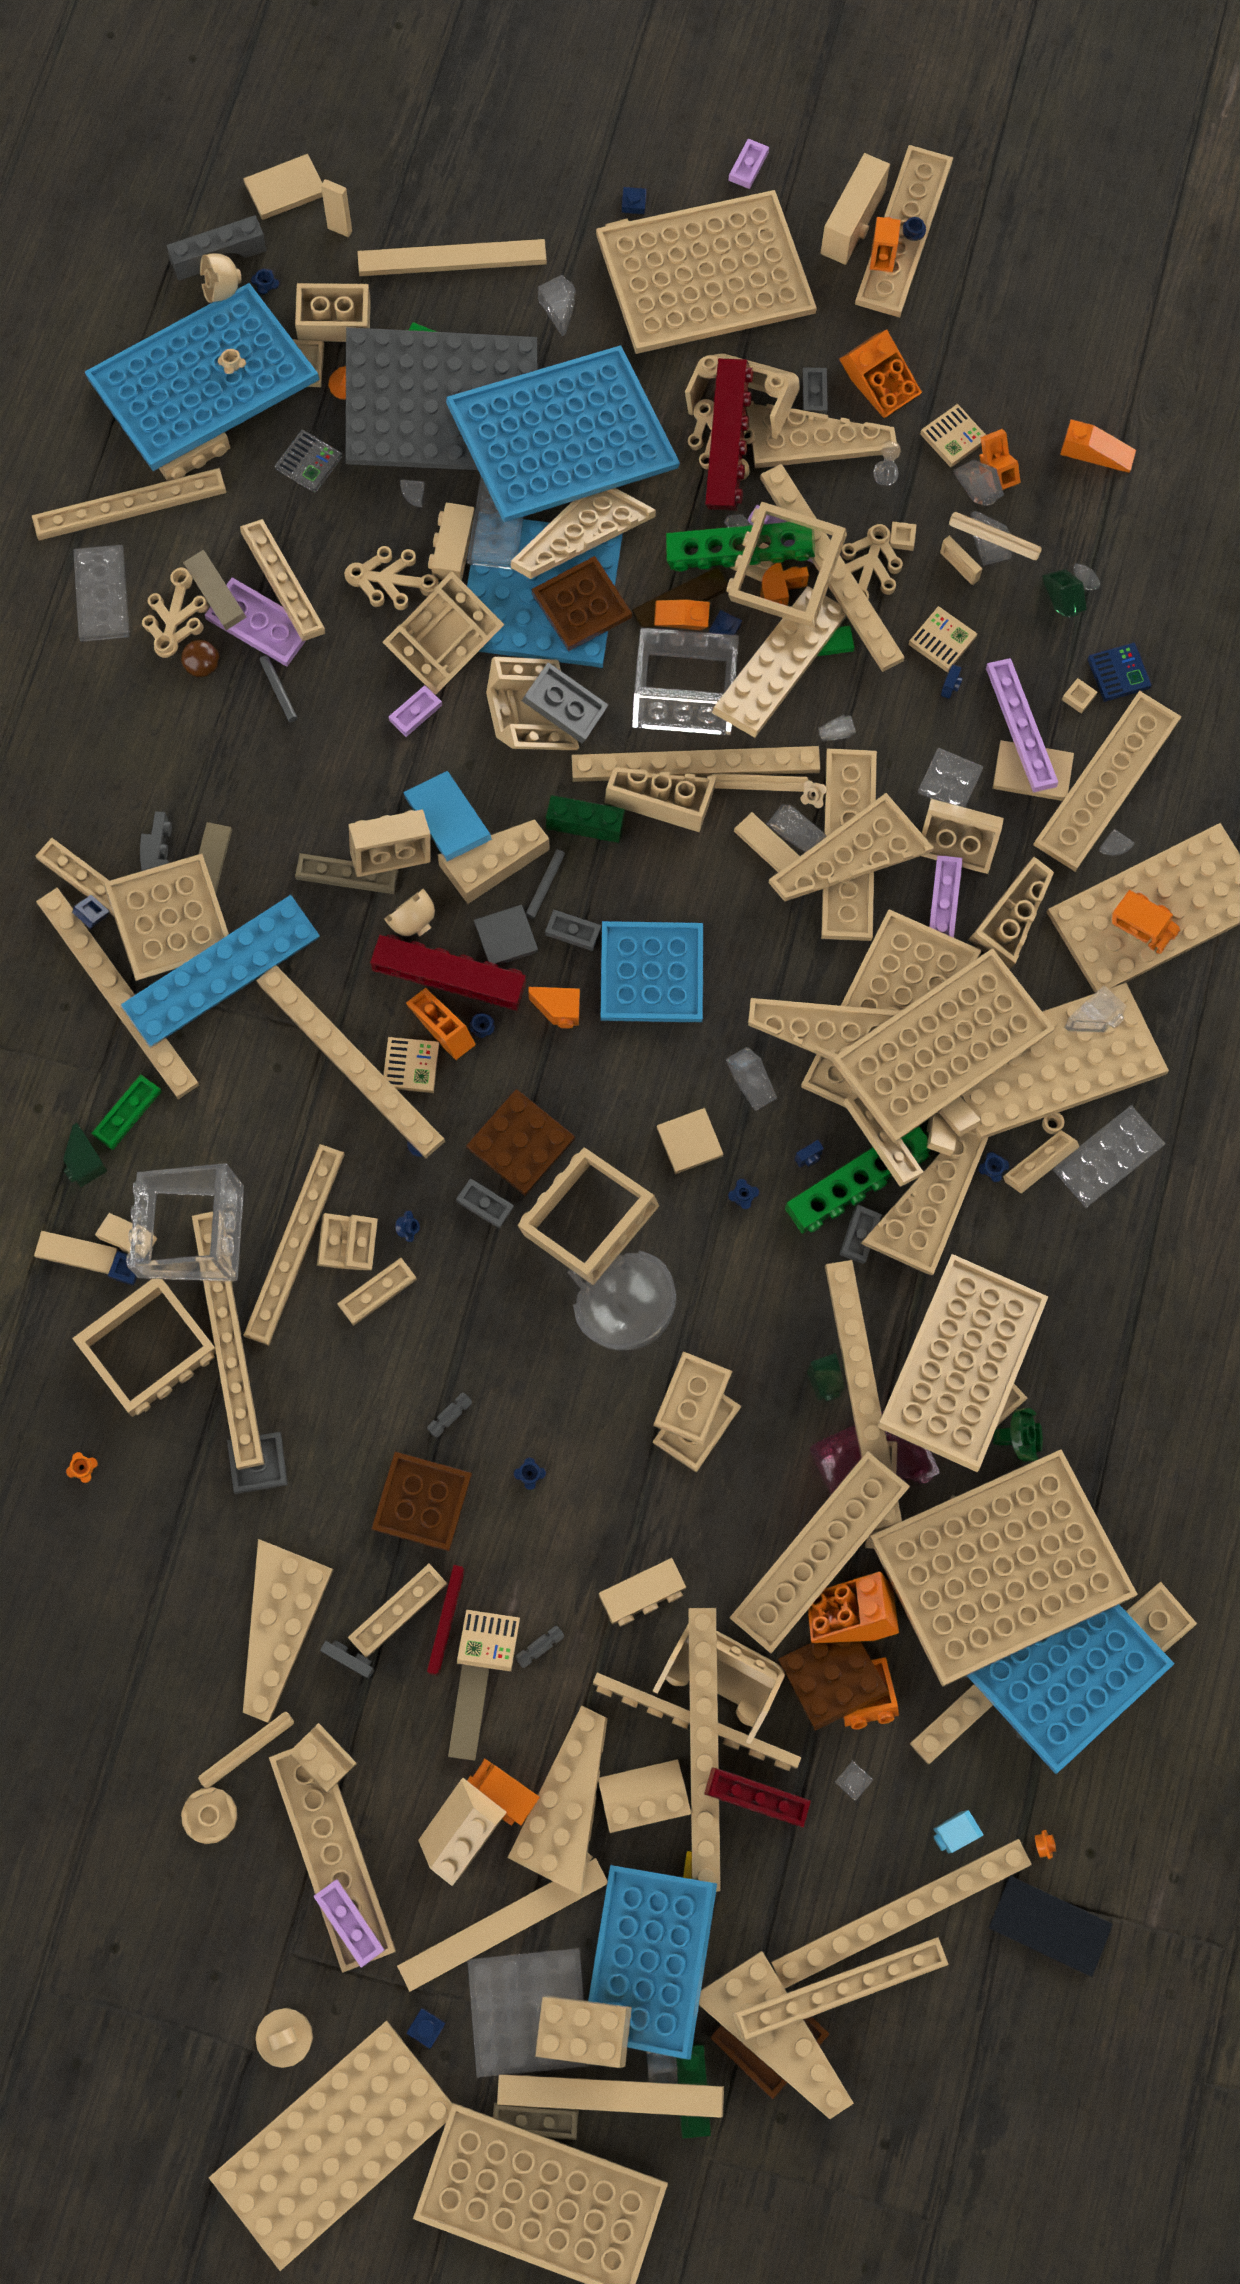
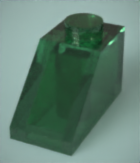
M1066 569L1042 575L1054 609L1064 617H1074L1079 612L1087 610L1084 586L1081 580Z
M75 1123L72 1125L63 1158L67 1165L64 1172L71 1183L77 1181L80 1187H83L108 1170L79 1124Z
M836 1353L812 1361L808 1367L807 1374L818 1401L825 1399L826 1402H830L841 1397L840 1393L843 1392L845 1385Z

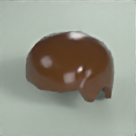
M195 640L185 646L181 661L187 673L195 677H206L217 669L220 655L212 643L205 640Z

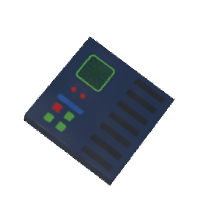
M1135 642L1088 656L1087 660L1104 702L1151 688V682Z

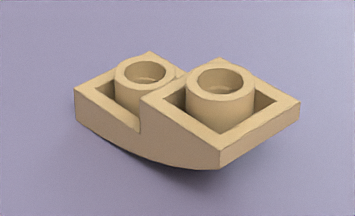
M936 1113L928 1120L927 1132H929L927 1148L951 1156L955 1151L957 1134L943 1117Z
M110 1213L95 1234L100 1240L120 1247L124 1253L142 1260L145 1259L157 1240L153 1234Z

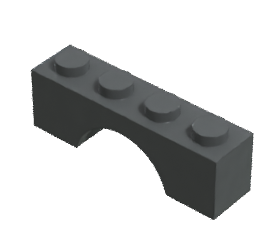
M256 215L166 245L178 281L200 274V262L203 255L209 253H236L247 258L267 251L264 235Z

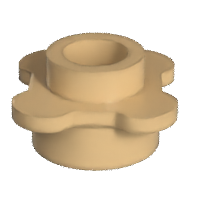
M227 349L219 357L218 364L224 367L226 374H232L239 368L245 367L246 361L241 359L238 350Z
M810 780L806 781L803 784L804 794L800 798L801 802L805 805L809 803L816 808H821L824 805L823 800L827 792L826 786L820 783H813Z

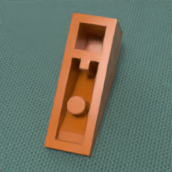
M1071 419L1060 455L1130 473L1136 450L1094 425Z
M424 988L406 1002L416 1017L455 1060L476 1045L466 1025L427 988Z

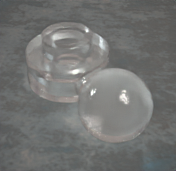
M888 441L882 446L881 450L884 461L878 462L874 468V478L882 486L892 485L898 478V468L894 460L899 457L901 449L897 442Z

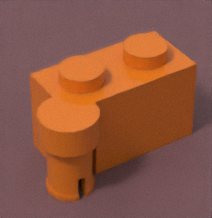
M1131 890L1126 893L1112 913L1113 925L1146 944L1151 939L1148 946L1153 951L1157 947L1156 953L1162 954L1170 940H1174L1181 931L1180 927L1172 921L1173 914L1168 908L1163 905H1156L1149 901L1142 893H1135Z
M485 1758L474 1776H470L467 1780L507 1812L502 1819L511 1826L514 1822L522 1825L540 1798Z

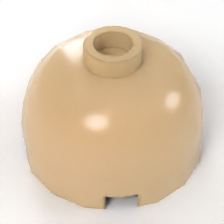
M209 253L202 256L200 276H205V283L202 284V289L206 300L212 303L230 298L235 294L238 284L241 283L240 270L236 269L234 262L225 255Z
M422 889L396 908V911L386 916L384 920L396 933L402 936H411L417 933L420 937L431 928L428 923L434 918V904L426 891Z

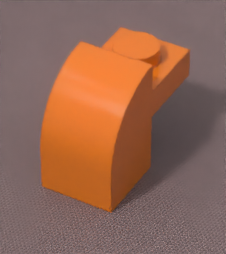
M1000 429L980 437L983 454H980L979 457L989 482L998 491L1021 483L1018 461L1009 454L1006 432Z
M781 563L772 565L763 575L760 597L788 606V590L807 587L809 577L807 567H791L783 571Z

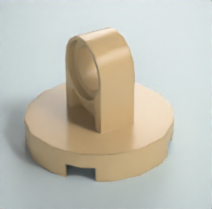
M289 2008L274 2010L265 2016L259 2024L256 2034L257 2050L262 2058L272 2066L281 2068L294 2066L303 2060L309 2052L313 2041L312 2027L306 2016Z

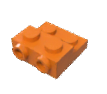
M886 1657L871 1661L884 1682L889 1695L843 1717L845 1727L851 1726L852 1729H862L868 1725L867 1722L876 1720L880 1724H887L892 1722L894 1717L899 1716L898 1704Z

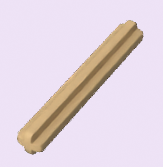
M954 512L949 521V525L1033 560L1039 558L1042 550L1038 545L958 512Z
M711 774V776H717L715 788L804 792L803 784L808 781L807 777Z
M282 1713L199 1775L198 1778L203 1787H211L291 1727L294 1721L289 1713Z

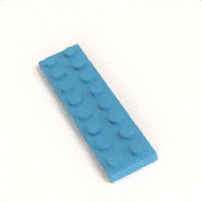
M289 895L122 1003L121 1007L151 1048L262 976L275 965H279L317 940L320 935L293 897Z

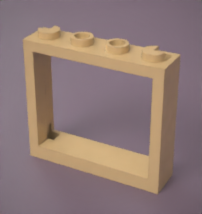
M761 502L759 509L755 508L751 522L754 524L751 532L747 531L744 537L743 546H745L743 555L739 554L735 563L737 572L734 578H730L726 591L729 592V598L733 602L814 628L847 536L846 528ZM767 515L832 535L805 612L740 591Z
M584 1147L580 1153L572 1157L568 1167L555 1177L551 1187L539 1196L534 1207L522 1216L518 1227L525 1237L594 1285L658 1209L659 1204L652 1193ZM592 1165L639 1199L589 1259L583 1263L536 1228L587 1168Z
M159 1274L72 1338L132 1417L136 1414H141L143 1411H148L153 1401L157 1398L161 1400L172 1392L174 1385L178 1382L184 1383L194 1375V1370L200 1366L205 1367L209 1365V1362L215 1358L214 1355L216 1354L215 1347ZM163 1293L203 1347L130 1401L91 1350L90 1346Z

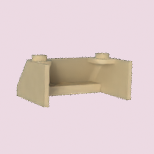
M715 354L700 359L685 390L689 415H693L694 406L700 401L709 380L716 378L718 358H741L727 354ZM747 360L750 367H753V381L748 384V388L763 391L771 397L778 398L770 414L772 438L777 439L800 388L799 378L792 372Z
M689 1623L653 1689V1692L657 1694L665 1680L674 1686H685L690 1680ZM716 1631L717 1694L738 1704L736 1714L743 1724L752 1727L746 1743L751 1744L771 1707L785 1672L779 1664Z

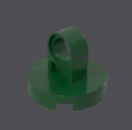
M1031 1408L1016 1409L1012 1415L1011 1428L995 1429L993 1444L1013 1445L1017 1457L1023 1462L1037 1460L1039 1457H1037L1036 1452L1042 1451L1043 1436L1041 1424L1035 1423L1033 1416L1037 1415L1035 1411Z

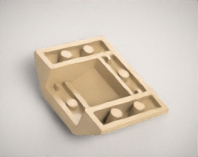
M451 571L421 605L383 643L436 695L504 624Z
M493 657L486 691L496 738L512 749H579L578 741L521 701L548 662L561 671L559 660Z

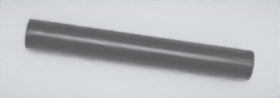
M269 656L261 657L259 660L288 721H296L298 717Z
M556 849L525 914L527 917L535 919L565 856L563 851Z

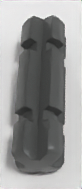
M461 1393L455 1399V1403L452 1402L437 1416L438 1419L436 1421L433 1420L428 1425L427 1429L434 1437H439L444 1432V1428H448L462 1414V1410H466L472 1404L471 1399L465 1393Z
M554 1626L548 1631L546 1636L545 1634L530 1644L526 1651L522 1650L516 1655L517 1662L521 1667H527L532 1663V1659L535 1658L536 1660L552 1648L553 1643L557 1644L564 1638L563 1632L558 1626Z

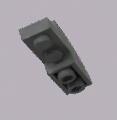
M155 811L152 834H141L140 861L142 871L169 863L167 860L168 845L165 844L166 837L171 835L172 823L168 821L165 812Z

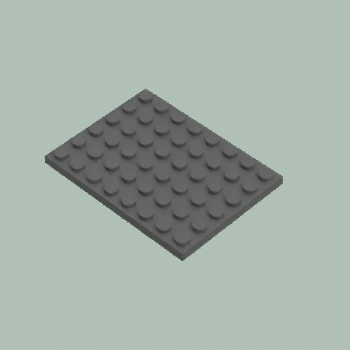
M346 327V464L478 470L446 404V399L451 395L536 371L537 337Z

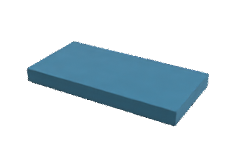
M448 771L403 792L413 811L423 809L430 837L446 861L452 860L492 840L489 831Z

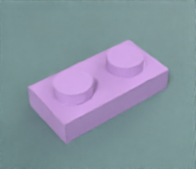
M747 139L729 174V181L750 189L769 153V147Z
M424 685L389 716V721L407 737L442 706V701Z

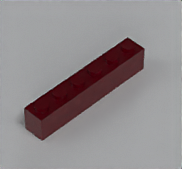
M718 358L705 505L709 510L737 511L738 504L742 503L743 491L739 489L740 480L744 479L745 466L741 464L742 455H746L747 441L744 440V431H748L749 416H746V407L751 405V392H748V384L753 381V367H750L747 359Z
M391 934L387 936L379 935L370 961L372 971L518 1011L526 986V975H523L517 969H501L492 962H476L467 955H459L458 957L451 955L442 948L429 949L420 942H404L399 937Z

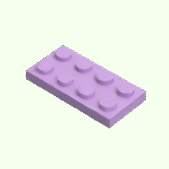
M231 578L227 583V587L247 618L225 630L210 607L205 614L206 620L288 667L305 641L302 642L284 608L236 579Z

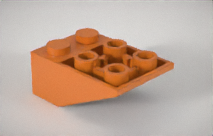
M888 330L875 334L839 358L851 381L883 418L922 393Z
M881 1572L825 1588L808 1609L812 1643L875 1641L899 1633L894 1589Z

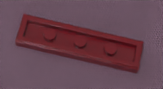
M453 1565L427 1673L438 1676L440 1674L465 1573L462 1566Z
M714 1767L711 1768L704 1795L803 1828L811 1800Z

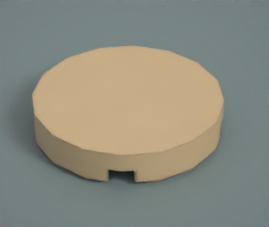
M213 1787L201 1788L192 1793L185 1802L181 1813L182 1825L187 1835L195 1841L204 1844L218 1843L227 1838L235 1828L238 1818L237 1807L232 1797L224 1790Z

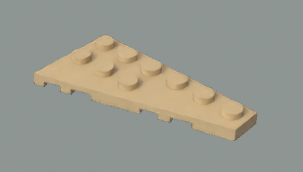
M751 401L750 407H746V414L749 416V427L756 434L755 441L751 443L755 468L897 453L898 447L894 427L868 422L864 424L850 422V419L841 418V420L828 418V415L791 408L778 438L774 439L772 438L770 414L774 405L767 404L762 406Z
M616 488L572 501L511 560V568L532 579L654 518L656 510Z
M885 793L770 878L769 884L784 901H788L931 853L934 847L888 794Z
M751 998L748 1026L832 1060L833 1057L900 1011Z
M975 1129L960 1137L957 1135L953 1154L949 1156L940 1153L860 1244L928 1275H933L988 1137L979 1140Z
M258 1539L243 1713L270 1723L333 1573V1569Z
M581 1706L538 1794L540 1798L529 1813L508 1856L509 1859L583 1896V1880L587 1867V1852L591 1839L596 1804L595 1795L597 1781H599L601 1753L603 1752L607 1726L606 1717Z
M760 1951L703 1988L700 1994L699 2005L742 2042L733 2013L784 1995L787 1992L764 1953ZM804 2020L742 2042L829 2119L854 2104Z

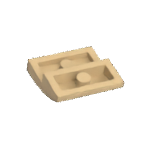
M324 1213L322 1216L317 1266L372 1270L378 1219L357 1215L348 1217Z

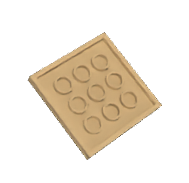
M203 854L103 883L136 981L174 970L229 935Z

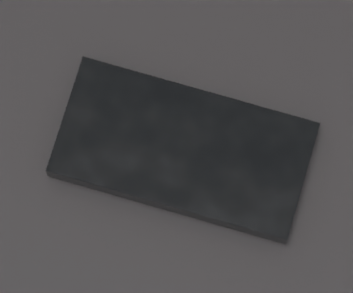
M1009 1876L988 1928L1093 1977L1113 1924Z

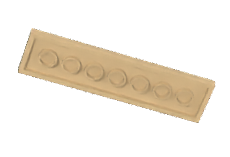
M912 145L908 146L884 216L901 220L893 272L870 270L869 260L855 305L900 318L952 165L953 157ZM911 217L921 218L926 225V234L921 240L911 241L903 235V225Z
M807 586L792 608L805 612L813 589ZM825 596L814 628L782 618L716 703L712 713L751 736L756 737L832 637L836 629L847 617L841 605Z
M1139 691L1035 840L1034 846L1076 872L1178 724L1181 716Z
M827 749L824 838L876 801L877 751ZM874 872L823 889L821 939L872 941Z
M867 1451L730 1616V1619L767 1651L772 1653L910 1486Z
M292 1749L269 1757L315 1894L338 1879L385 1949V1951L371 1961L396 1952L338 1783L329 1792H326L290 1753ZM321 1909L342 1973L360 1966Z

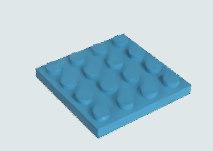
M602 921L601 1021L702 1022L703 923Z

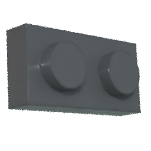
M803 368V411L827 415V368Z
M553 910L545 935L593 951L601 931V925Z
M471 1178L456 1199L457 1203L499 1229L514 1209V1205Z
M857 1205L839 1255L864 1264L870 1248L860 1243L879 1223L882 1214Z
M336 1640L332 1644L325 1641L320 1650L322 1653L370 1679L375 1671L370 1667L371 1660L360 1654H357L356 1657L346 1653L348 1647Z

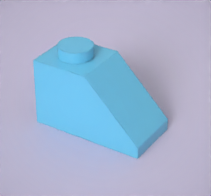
M969 1810L959 1812L935 1827L936 1835L933 1837L941 1851L946 1849L948 1853H953L984 1834Z

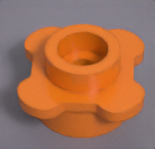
M77 1452L72 1456L66 1473L70 1478L77 1477L83 1483H88L92 1479L91 1473L93 1469L98 1465L97 1460L93 1457L87 1458L82 1453ZM81 1465H84L83 1470H80Z
M1043 1830L1042 1834L1035 1835L1037 1851L1040 1858L1047 1856L1048 1859H1051L1053 1857L1052 1852H1056L1053 1835H1048L1047 1830Z

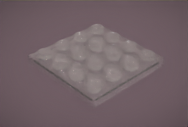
M579 1948L468 1960L477 2077L590 2066L586 2063L535 2057L542 1997L552 1996L584 2001Z

